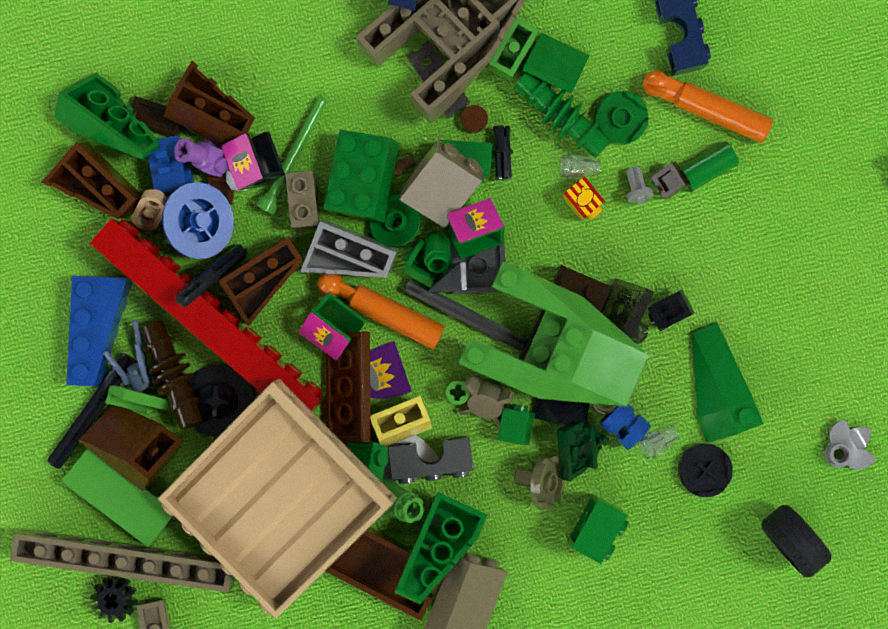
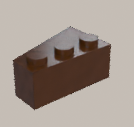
M192 60L169 99L164 117L220 146L248 133L255 117L231 95L226 96L216 86L217 82L212 78L208 79L197 69L198 65Z

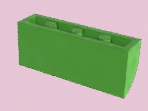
M88 448L61 481L148 548L153 546L174 517L163 509L162 503L158 498L146 489L141 491Z

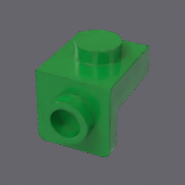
M420 239L416 247L410 246L403 258L407 263L402 272L431 287L439 273L431 272L425 265L424 254L420 252L425 242Z

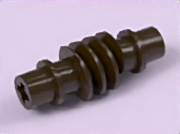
M163 321L146 325L140 331L146 343L144 352L150 354L154 363L153 367L149 370V376L155 378L153 386L159 388L157 396L168 398L171 405L168 409L169 414L175 415L180 430L200 424L204 421L197 405L200 403L199 397H194L191 390L196 383H187L195 375L194 373H183L184 370L191 366L190 363H179V361L187 356L186 353H176L173 346L176 340L173 336H169Z

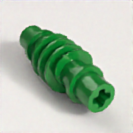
M527 72L515 85L514 89L527 100L525 103L527 106L532 104L542 114H545L541 122L542 125L553 121L550 127L551 132L561 128L558 134L559 139L568 135L578 143L576 145L578 150L582 147L595 159L611 142V139L598 129L599 123L596 122L593 125L583 116L586 112L581 115L579 114L582 107L581 102L571 107L574 99L573 95L563 100L565 90L562 89L557 94L548 86V82L542 81Z

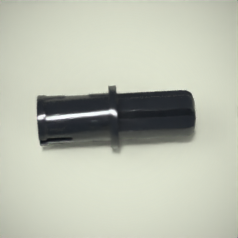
M504 125L493 127L494 150L492 155H495L496 178L498 180H509L512 177L511 154H513L510 145V126L506 125L505 128Z

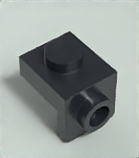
M682 289L648 307L649 319L653 326L658 327L660 332L695 313Z

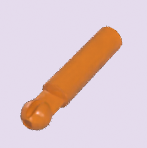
M653 70L648 72L642 82L643 89L648 95L658 96L672 102L677 108L759 143L764 142L771 129L773 118L689 82H680L667 76L662 71Z
M323 273L317 282L318 289L323 296H326L329 292L335 297L339 296L348 301L349 308L432 350L435 349L445 329V325L363 285L353 288L345 284L339 274Z

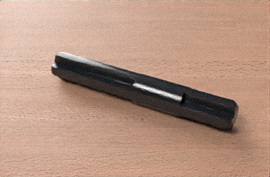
M241 244L231 248L176 294V303L182 307L190 305L245 259L248 253L247 248H244Z

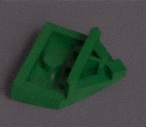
M580 421L571 422L557 429L561 479L570 482L584 473L587 468L596 470L598 467L597 455L599 450L602 449V445H607L609 438L598 433L594 426Z

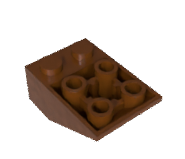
M112 405L79 439L80 443L141 491H144L174 458L183 442L162 424L130 409Z

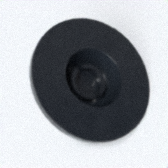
M211 365L197 371L194 374L195 376L188 380L187 383H196L191 390L194 397H199L200 403L197 405L204 420L200 424L193 426V428L204 435L219 437L255 401L251 384L232 367Z

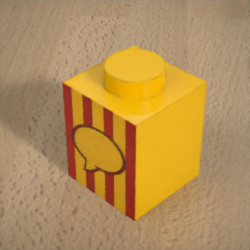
M585 176L562 195V198L581 221L586 217L591 221L603 211L600 206L605 200Z

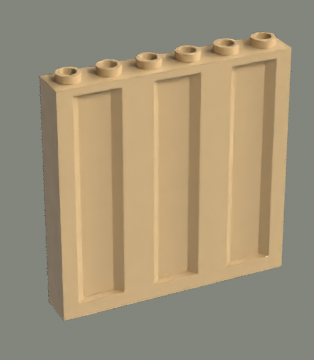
M280 379L272 382L158 498L162 503L163 509L182 523L183 530L191 536L194 535L201 542L202 549L207 554L213 555L220 562L223 571L228 575H233L240 582L241 589L246 594L253 595L259 601L260 608L275 619L397 499Z

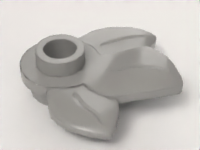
M843 419L835 423L829 432L830 443L826 446L824 452L828 464L837 468L847 465L855 470H861L872 465L876 458L865 450L871 436V429L865 427L850 429L847 422ZM836 449H840L842 452L841 457L838 459L834 457Z

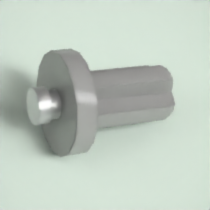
M640 167L629 168L627 176L631 192L626 195L627 201L629 203H637V205H644L647 203L646 200L653 197V189L645 187Z

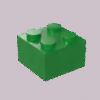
M593 494L567 541L572 549L602 564L604 559L609 560L615 549L613 542L617 535L622 536L629 523L626 520L628 515L620 508Z

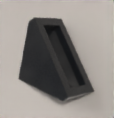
M466 262L450 264L446 271L438 274L428 292L450 293L467 290Z
M536 398L533 413H535L534 418L567 425L574 421L586 424L590 403Z

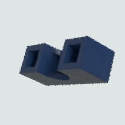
M654 0L659 23L673 22L680 25L684 31V40L671 44L666 50L672 75L675 76L705 68L709 63L708 60H710L711 54L708 44L703 42L704 25L702 19L697 18L695 8L698 6L697 0Z

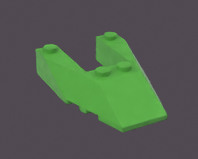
M502 262L492 287L503 294L544 310L545 314L524 361L469 338L458 364L539 399L627 407L649 355L584 297L518 267Z

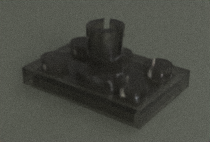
M615 278L601 313L636 344H640L646 339L648 334L646 332L648 327L641 320L650 305L654 292L646 287Z

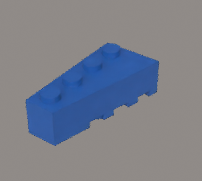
M72 276L67 385L100 386L102 384L109 364L103 352L106 350L112 354V346L119 331L118 326L122 313L125 311L129 290L133 284L131 279Z

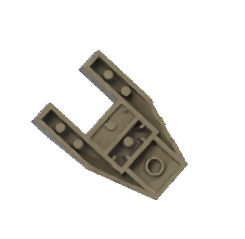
M418 0L415 11L392 5L363 30L356 39L360 50L377 68L420 30L449 59L410 94L413 106L431 124L453 105L491 61L526 0Z

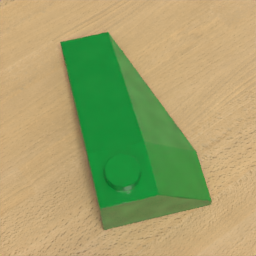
M98 73L90 75L59 93L54 117L73 132L140 159L156 151L161 145L145 123L138 121L133 115L134 109L131 105H126L120 98V91Z
M437 492L422 522L394 593L421 604L477 541L487 514Z

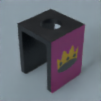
M269 131L251 138L249 133H246L222 145L237 191L258 188L285 175Z

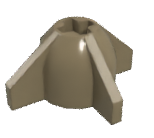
M467 378L465 387L470 392V396L465 403L461 404L459 413L464 415L473 412L481 418L493 419L500 427L504 404L512 401L514 393L494 379Z

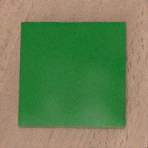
M541 33L524 65L523 71L572 93L590 55Z

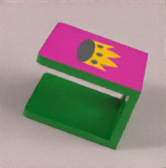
M491 198L447 214V219L452 227L448 229V234L460 259L504 244L505 227Z
M329 292L311 311L299 333L334 360H337L351 341V338L344 332H360L366 320Z

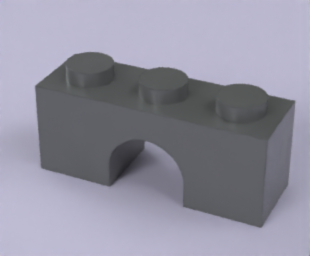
M470 437L443 439V455L435 462L423 461L417 453L416 443L390 445L388 447L392 480L398 479L399 484L415 482L414 477L425 476L426 481L442 479L441 474L452 473V478L469 476L468 471H474Z

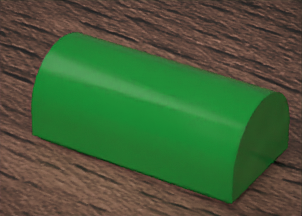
M725 141L680 167L689 182V190L693 192L739 165V160L731 145Z

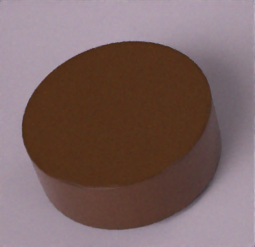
M471 105L462 112L461 124L466 131L479 133L485 129L488 115L482 107Z

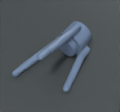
M133 320L132 324L136 341L134 347L138 363L130 365L127 368L128 372L125 373L108 351L105 350L103 354L121 377L123 385L130 384L132 390L140 391L148 388L152 384V379L149 376L138 322Z

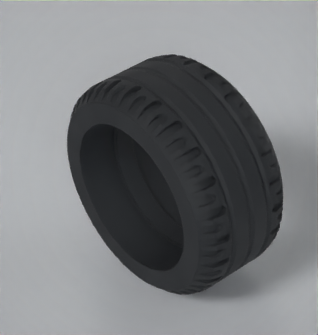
M789 505L779 506L778 509L774 510L772 514L762 521L761 528L802 576L808 578L814 576L815 573L819 572L820 569L831 561L832 554L805 520Z

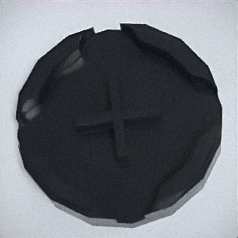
M700 443L691 446L682 454L678 463V475L681 484L689 492L699 497H713L720 494L732 479L733 466L730 457L721 448L713 444Z

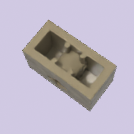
M313 171L285 174L291 228L293 230L318 228L321 220L315 173Z

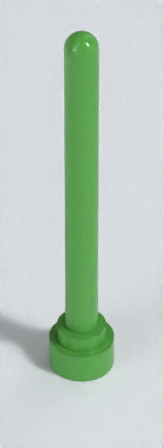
M324 97L316 99L282 164L285 174L291 172L326 106L327 101ZM284 175L274 180L268 192H264L262 197L259 196L254 206L274 216L278 208L277 196L286 181V176Z

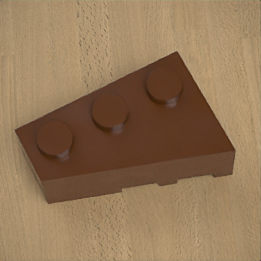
M76 142L41 182L64 192V194L86 202L88 205L117 219L129 218L142 196L89 143Z
M288 235L218 280L248 327L303 261V256Z

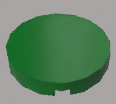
M629 91L614 92L608 94L600 102L595 112V123L600 124L598 129L611 139L610 143L614 145H627L635 142L644 134L649 122L648 109L638 95Z

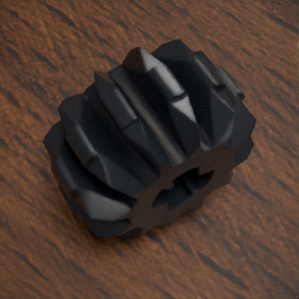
M115 576L113 580L106 577L103 579V585L98 583L94 586L97 593L92 594L90 599L97 603L91 607V610L96 611L100 609L101 612L98 615V619H102L107 615L109 623H113L116 618L122 622L126 619V614L131 615L134 612L131 605H136L138 599L131 597V595L137 590L136 588H131L130 590L127 588L130 580L126 579L121 584L120 577ZM113 594L117 596V603L115 604L111 602Z

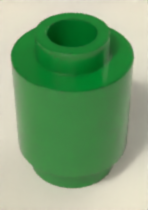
M430 234L424 240V263L431 272L442 273L451 264V242L444 234Z

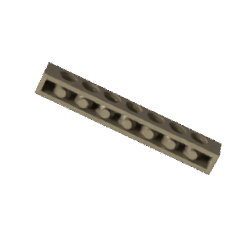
M26 529L14 533L10 561L221 592H229L234 586L235 579L233 575H228L223 571L220 562L213 556Z

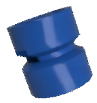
M630 404L627 407L616 406L599 423L609 434H616V440L627 450L639 442L651 427V424L640 414L634 415V408Z

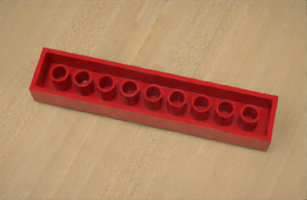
M111 218L91 240L90 244L260 393L272 382L280 379L312 412L325 399L320 395L323 390L313 381H304L300 377L303 373L292 363L285 364L280 360L283 355L273 346L266 345L265 347L260 342L262 337L252 328L241 326L239 323L242 319L231 310H223L219 306L222 302L211 292L207 293L205 291L187 307H182L176 303V294L195 278L190 274H182L178 271L181 266L172 258H167L165 255L161 256L158 253L161 249L150 239L147 240L144 237H139L138 234L141 231L132 223L126 222L124 219L118 221Z

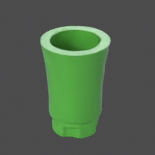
M383 477V484L397 499L382 515L408 523L420 520L424 513L423 501L416 494L399 486L391 478Z

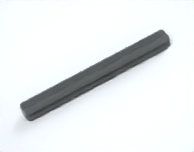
M412 279L407 282L404 291L415 298L519 351H522L525 347L526 337L440 293L428 292L430 288Z

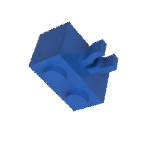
M178 135L157 139L161 144L160 148L148 155L154 189L162 191L166 196H170L180 186L194 182L193 171L191 168L188 169L187 162L182 163L175 158L174 149L177 142L181 140Z

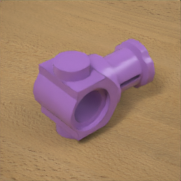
M183 138L175 146V158L179 162H192L193 166L199 170L218 177H222L223 173L229 170L222 146L210 140L204 139L195 144L190 139Z

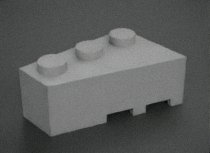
M324 219L319 222L300 272L387 278L399 249L388 247L375 239Z

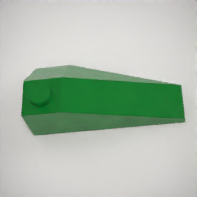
M718 323L691 332L693 364L695 366L696 412L706 441L711 442L737 435L764 424L754 398Z

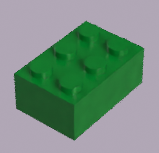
M340 129L323 209L337 215L384 223L400 143L390 137Z

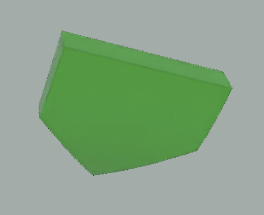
M110 386L105 401L107 404L143 413L146 412L148 406L167 411L170 403L165 398L118 386Z

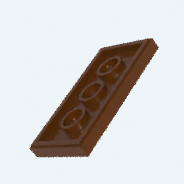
M344 332L351 338V341L341 356L334 360L326 354V426L340 441L370 442V332Z

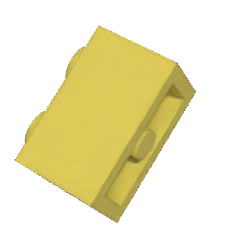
M421 396L370 416L380 444L386 447L432 429L431 421Z

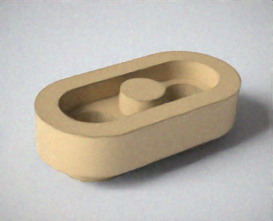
M158 189L145 190L132 215L134 225L146 231L155 230L162 219L164 205L168 197Z

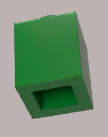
M512 404V408H503L498 440L519 445H530L535 413L527 412L528 406Z

